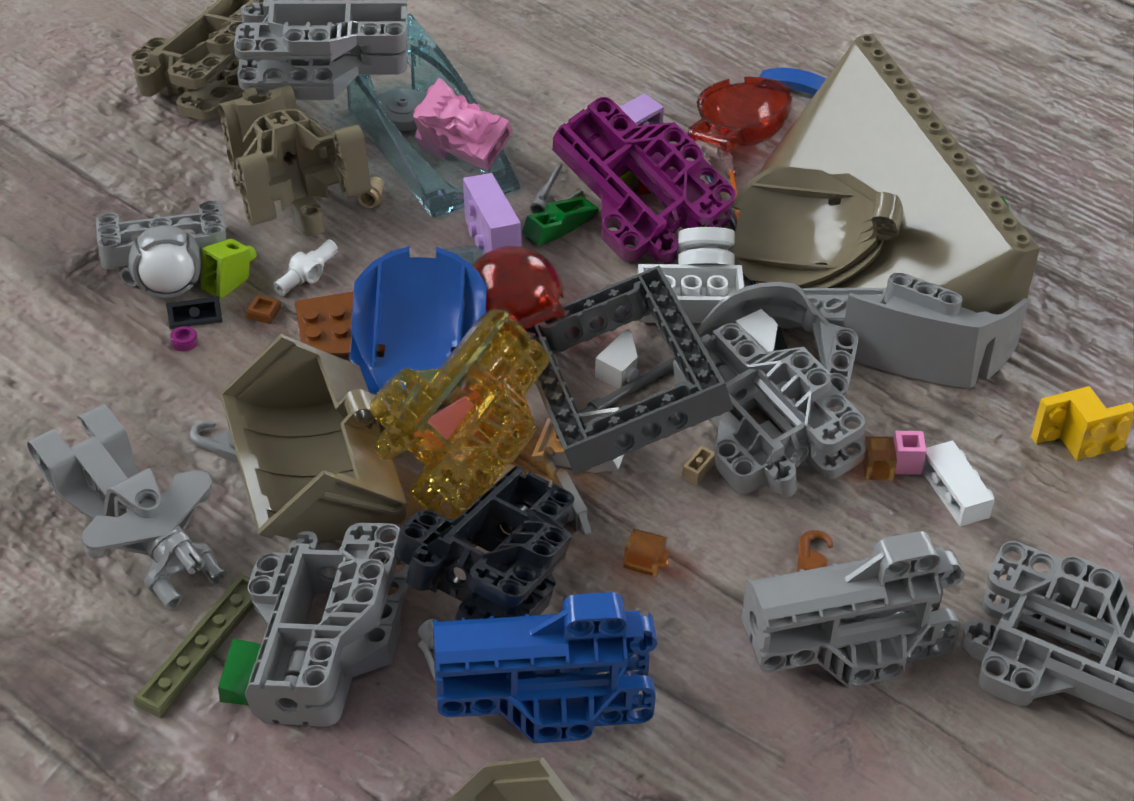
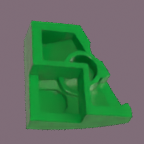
M239 639L232 640L218 686L220 702L249 706L245 691L261 644Z

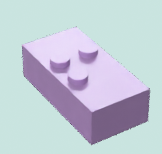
M487 173L463 178L465 222L468 225L470 237L475 238L477 250L482 251L492 272L522 267L521 223L493 174Z

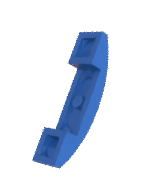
M771 68L762 71L755 82V87L777 93L780 86L815 95L827 78L801 69Z

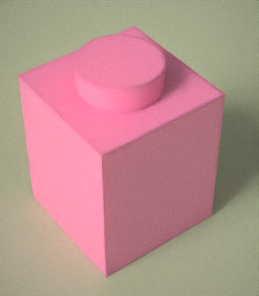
M895 431L891 449L894 474H922L927 453L923 431Z

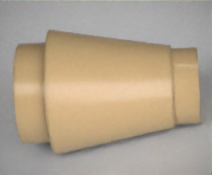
M375 176L370 179L371 191L357 195L358 201L363 207L373 208L380 204L384 181L380 177Z

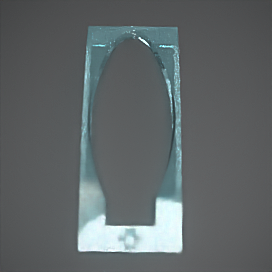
M409 13L407 63L411 67L412 89L419 91L429 88L440 78L453 89L455 95H463L469 104L475 103L478 105L452 63L414 16ZM358 75L347 86L348 110L429 215L434 218L464 208L463 190L454 187L440 176L404 138L384 110L375 92L371 76ZM503 149L488 171L481 168L480 175L492 173L504 194L520 189L519 181Z

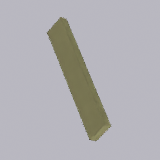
M240 574L133 698L135 706L159 718L164 714L254 607L247 589L250 577Z

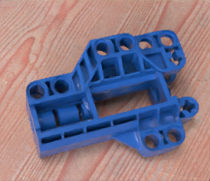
M604 592L571 595L563 601L562 612L558 614L535 616L525 614V616L503 618L490 616L487 619L465 620V618H462V620L439 622L433 620L437 708L442 716L467 717L502 714L534 744L585 740L593 734L594 726L639 724L649 721L654 716L656 693L654 681L648 676L649 652L653 651L657 646L653 615L649 612L648 616H641L640 611H625L623 597L618 593ZM636 708H645V709L638 710V711H637V710H634V709H636ZM606 710H614V711L608 712V713L603 712V711H606Z

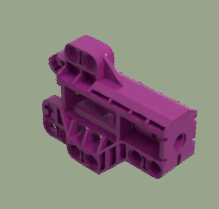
M600 97L589 104L586 110L582 109L570 118L567 124H562L553 137L552 150L601 199L602 239L623 261L634 262L648 252L656 261L659 260L664 262V264H671L675 261L678 250V240L672 233L676 232L679 227L687 229L707 225V227L724 228L730 222L732 214L730 208L735 201V189L702 157L703 153L700 146L675 122L638 126L612 99ZM669 141H675L677 144H672ZM686 158H692L694 161H689ZM630 171L666 209L656 216L620 177ZM710 175L714 181L711 184H706L700 177ZM727 192L731 199L723 201L717 194ZM724 212L727 214L726 218L717 219ZM614 227V228H617L618 230H617V231H610L608 228ZM630 244L635 246V248L630 249L625 247V245Z

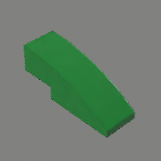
M583 196L547 203L545 212L527 215L522 233L537 245L548 243L577 229L597 214L599 208Z

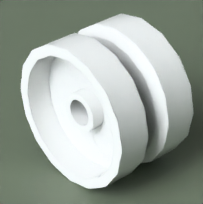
M695 227L680 230L678 232V246L686 250L679 253L678 264L735 265V254L726 250L735 244V231L719 227Z

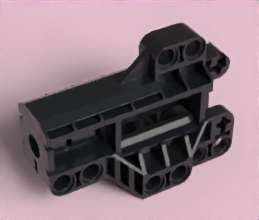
M516 465L497 480L457 518H445L430 510L417 511L402 524L394 549L395 557L409 565L406 583L411 588L419 591L431 590L436 593L438 590H441L462 601L455 620H462V618H465V620L487 619L490 616L503 618L525 616V614H529V616L541 615L549 606L556 585L552 572L562 559H565L566 551L572 538V534L565 529L575 500L572 493L555 484L549 487V481L530 471L525 475L523 474L524 468ZM479 546L488 551V553H484L476 549V547ZM455 567L464 571L466 580L459 579L455 575Z

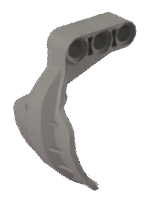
M766 282L736 290L722 299L696 330L699 336L707 334L712 336L713 331L728 323L735 324L736 320L762 309L769 317L776 321L778 327L783 329L802 327L807 332L812 331L818 347L820 364L830 373L831 383L844 397L849 388L858 346L857 333L850 328L829 323L820 310L808 300L803 290L793 283ZM832 404V405H830L829 407H836V406H839V405H838V404Z

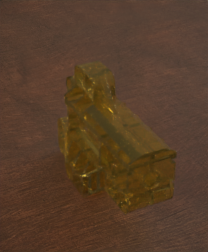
M491 309L481 316L439 369H402L387 380L370 402L371 414L386 428L377 439V446H375L377 455L383 460L389 461L409 450L417 459L423 462L425 467L411 485L412 495L427 510L433 511L445 518H455L461 510L465 511L495 483L506 466L519 456L537 431L525 394L547 367L549 355L545 348L535 339L531 340L529 338L530 334L515 320L510 321L508 319L510 315L504 310ZM400 380L405 384L406 389L401 385ZM456 387L474 405L446 440L428 423V420L453 388ZM384 400L389 403L390 409L385 405ZM425 483L429 486L428 493L426 494L422 491L424 489L423 484ZM461 490L468 491L467 494L460 493ZM439 494L440 497L433 502L432 500L436 498L435 495ZM472 497L471 503L467 504L470 498ZM443 500L450 502L452 505L451 515H447L442 511L441 503Z

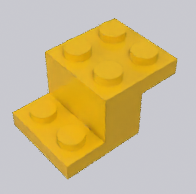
M1090 386L1041 398L1031 438L1035 444L1054 441L1060 438L1076 461L1093 458L1111 451H1118L1125 447L1134 419V406L1129 402L1106 408Z

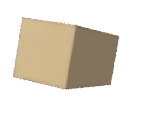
M700 446L683 466L682 479L697 486L715 465V452Z

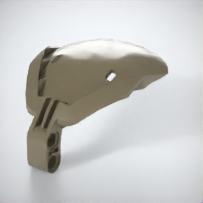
M776 165L752 178L737 194L732 208L740 210L735 230V244L728 251L735 254V265H742L743 274L751 281L760 283L786 282L793 283L800 288H833L865 269L879 255L884 242L899 235L904 209L899 196L896 194L878 192L849 173L828 174L823 170ZM841 199L840 205H828L829 200Z

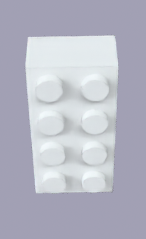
M638 264L637 274L660 265L691 323H702L722 299L744 287L742 265ZM651 314L639 320V322L655 323Z

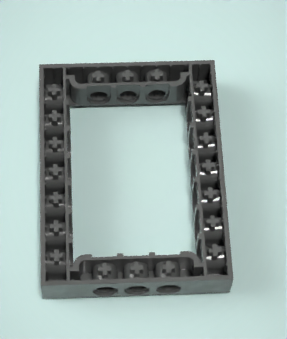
M660 265L511 326L574 475L588 471L602 463L614 460L619 456L643 448L648 444L667 438L672 434L734 409L723 378ZM651 314L687 382L675 384L673 388L656 395L651 394L648 398L630 406H622L620 410L601 418L598 416L588 422L586 429L553 354L565 351L574 345L589 341L608 331H614L620 326L632 321H638L642 317Z

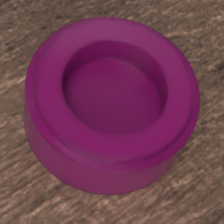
M178 327L170 334L171 345L177 351H189L198 344L197 332L191 327Z

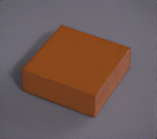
M256 295L246 310V318L271 324L281 309V301Z

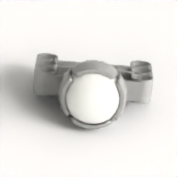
M214 200L204 201L198 206L199 213L120 222L119 216L115 213L98 215L96 217V231L102 268L110 270L128 266L137 286L156 297L171 298L187 292L200 276L202 270V248L227 240L221 203ZM191 229L193 231L191 233H187L184 230ZM132 236H138L135 240L131 239Z

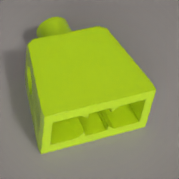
M227 239L202 248L201 289L214 297L219 296V300L223 299L248 279L250 262L256 259L257 256L255 249L250 245L245 246L234 239Z

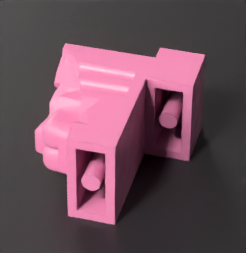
M440 78L437 79L434 85L429 87L425 99L421 104L417 105L413 113V119L417 126L415 139L420 149L443 160L450 153L486 171L490 169L513 133L509 120L499 115H492L489 112L481 111L479 105L475 103L469 104L463 95H455L453 89Z

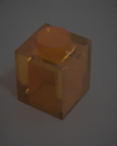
M865 436V459L863 461L865 480H893L897 464L893 437Z
M633 528L625 547L623 568L657 577L661 566L666 567L669 560L670 550L666 549L667 537Z

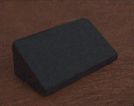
M219 296L166 303L170 329L223 322Z

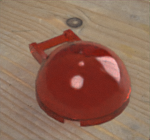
M744 77V83L730 84V79L714 83L700 93L697 99V107L701 119L690 126L686 134L694 142L699 140L720 146L722 150L730 152L737 146L749 147L759 145L774 137L785 125L793 102V96H790V88L779 81L763 77Z
M504 246L483 254L473 263L472 266L487 285L486 325L499 327L502 324H506L516 337L522 334V330L553 317L559 319L565 316L563 307L558 301L560 296L564 298L562 280L556 268L542 254L527 247Z

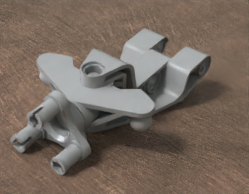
M101 404L77 416V419H80L84 430L90 438L70 448L55 429H51L27 441V447L32 458L55 493L92 519V522L82 533L84 550L89 557L101 558L106 554L108 548L149 555L153 561L144 579V583L151 592L157 594L168 610L175 608L182 601V596L178 594L169 582V579L177 573L187 569L189 574H194V566L197 571L201 570L211 585H215L224 579L226 571L222 569L213 557L214 553L206 543H192L189 536L184 532L199 503L205 502L210 495L212 479L208 473L202 470L175 474L171 489L161 494L151 468L138 473L127 432L105 404Z

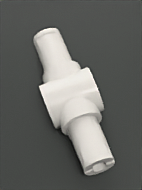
M328 239L315 251H310L307 254L303 252L296 253L290 260L288 273L273 283L277 294L285 296L297 284L302 285L305 281L310 284L317 282L323 273L324 263L338 253L337 245Z

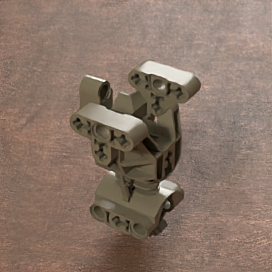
M290 85L268 90L267 95L258 96L256 88L253 87L242 92L243 97L219 104L228 160L233 169L237 168L231 174L233 184L238 194L242 197L245 215L250 226L276 219L274 202L280 200L282 211L289 205L293 222L304 235L317 236L322 234L325 228L321 206L312 196L328 198V186L336 183L340 184L345 198L371 191L365 139L361 127L356 124L333 132L319 125L316 119L301 110H297L295 94Z

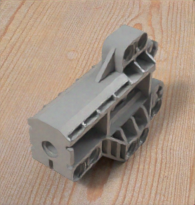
M264 0L263 3H252V7L246 8L245 4L241 7L242 24L236 28L234 48L235 56L239 58V87L243 90L255 87L256 91H268L290 85L296 100H334L358 75L402 74L407 70V0ZM242 49H251L249 51H241ZM250 77H251V78H255V79L250 80V81L244 80L245 78H250ZM273 77L279 78V79L273 80V81H272V80H269V78H273Z
M728 323L713 331L712 336L707 334L700 338L726 384L734 408L720 416L711 418L718 427L717 443L714 447L716 469L734 490L739 493H750L765 484L774 494L778 493L781 494V498H788L796 493V467L804 462L810 464L823 478L834 479L864 461L865 446L859 440L865 431L864 416L831 383L830 373L805 347L765 352L741 326L734 323ZM674 360L675 381L677 383L687 382L676 360ZM832 404H838L843 409L833 412L828 407ZM756 406L760 407L784 434L773 440L747 412ZM854 421L859 423L860 426L856 429H849L845 424ZM848 448H857L860 450V453L848 455L845 451Z
M356 523L351 525L347 529L342 545L338 550H321L317 535L310 531H303L297 534L298 539L296 541H291L288 553L270 552L261 555L257 559L247 589L255 611L262 616L268 626L245 691V696L252 714L262 722L274 724V721L278 720L279 724L304 725V722H308L309 726H331L338 722L342 715L352 678L393 663L402 630L400 614L408 589L406 578L409 565L400 561L394 555V549L400 532V528L397 525L386 523ZM388 535L396 536L391 542H382V539ZM396 565L405 566L403 570L394 572ZM326 566H328V567H333V568H335L337 571L329 570V569H327V568H325V567H326ZM389 588H398L395 594L388 595ZM315 593L330 594L322 621L318 625L306 624Z
M918 531L891 536L880 540L874 546L872 558L864 557L862 560L841 564L832 563L831 566L810 570L800 569L799 572L783 575L773 574V577L757 580L747 579L741 621L763 672H776L818 663L848 688L886 681L898 677L904 671L906 663L941 657L950 653L955 648L961 627L960 622L952 609L939 610L943 589L959 584L963 580L965 573L953 549L950 547L949 551H944L943 547L935 548L927 532Z
M1008 541L1004 543L989 570L988 587L982 603L983 611L990 617L1000 621L998 625L978 618L969 620L965 624L961 641L962 650L965 649L970 653V657L982 661L978 678L981 689L1019 706L1029 705L1034 698L1066 692L1134 721V607L1121 574L1076 556H1067L1060 559L1020 542ZM1008 551H1014L1021 556V559L1014 562L1009 561L1004 554ZM1044 563L1049 567V571L1039 573L1035 571L1033 565ZM1002 575H1007L1006 580L1003 582L999 580ZM997 595L1002 596L1001 603L997 606L992 605ZM1048 622L1054 623L1066 629H1060L1058 627L1048 624ZM1027 626L1036 630L1037 634L1044 633L1061 640V643L1064 645L1068 643L1085 650L1088 655L1092 653L1102 657L1099 664L1018 629L1019 627ZM1073 631L1075 633L1090 638V641L1075 634H1072L1071 632ZM988 672H995L999 676H992ZM1018 684L1025 685V686H1027L1028 688H1027V689L1020 688V687L1018 686Z

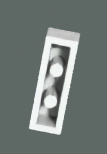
M954 441L926 448L927 453L922 473L958 525L961 527L990 518L994 505V495L990 489L986 488L980 479L979 473L971 467L966 460L964 452L959 450Z

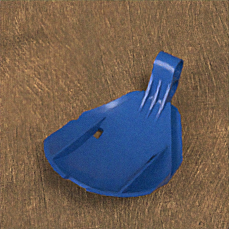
M410 246L390 251L373 261L354 282L351 321L352 339L349 359L351 363L360 366L368 391L389 401L396 421L420 422L423 410H432L447 404L467 385L483 364L486 336L487 285L469 262L453 252L436 247V258L410 257ZM378 345L385 346L384 357H377ZM452 348H456V359H450Z

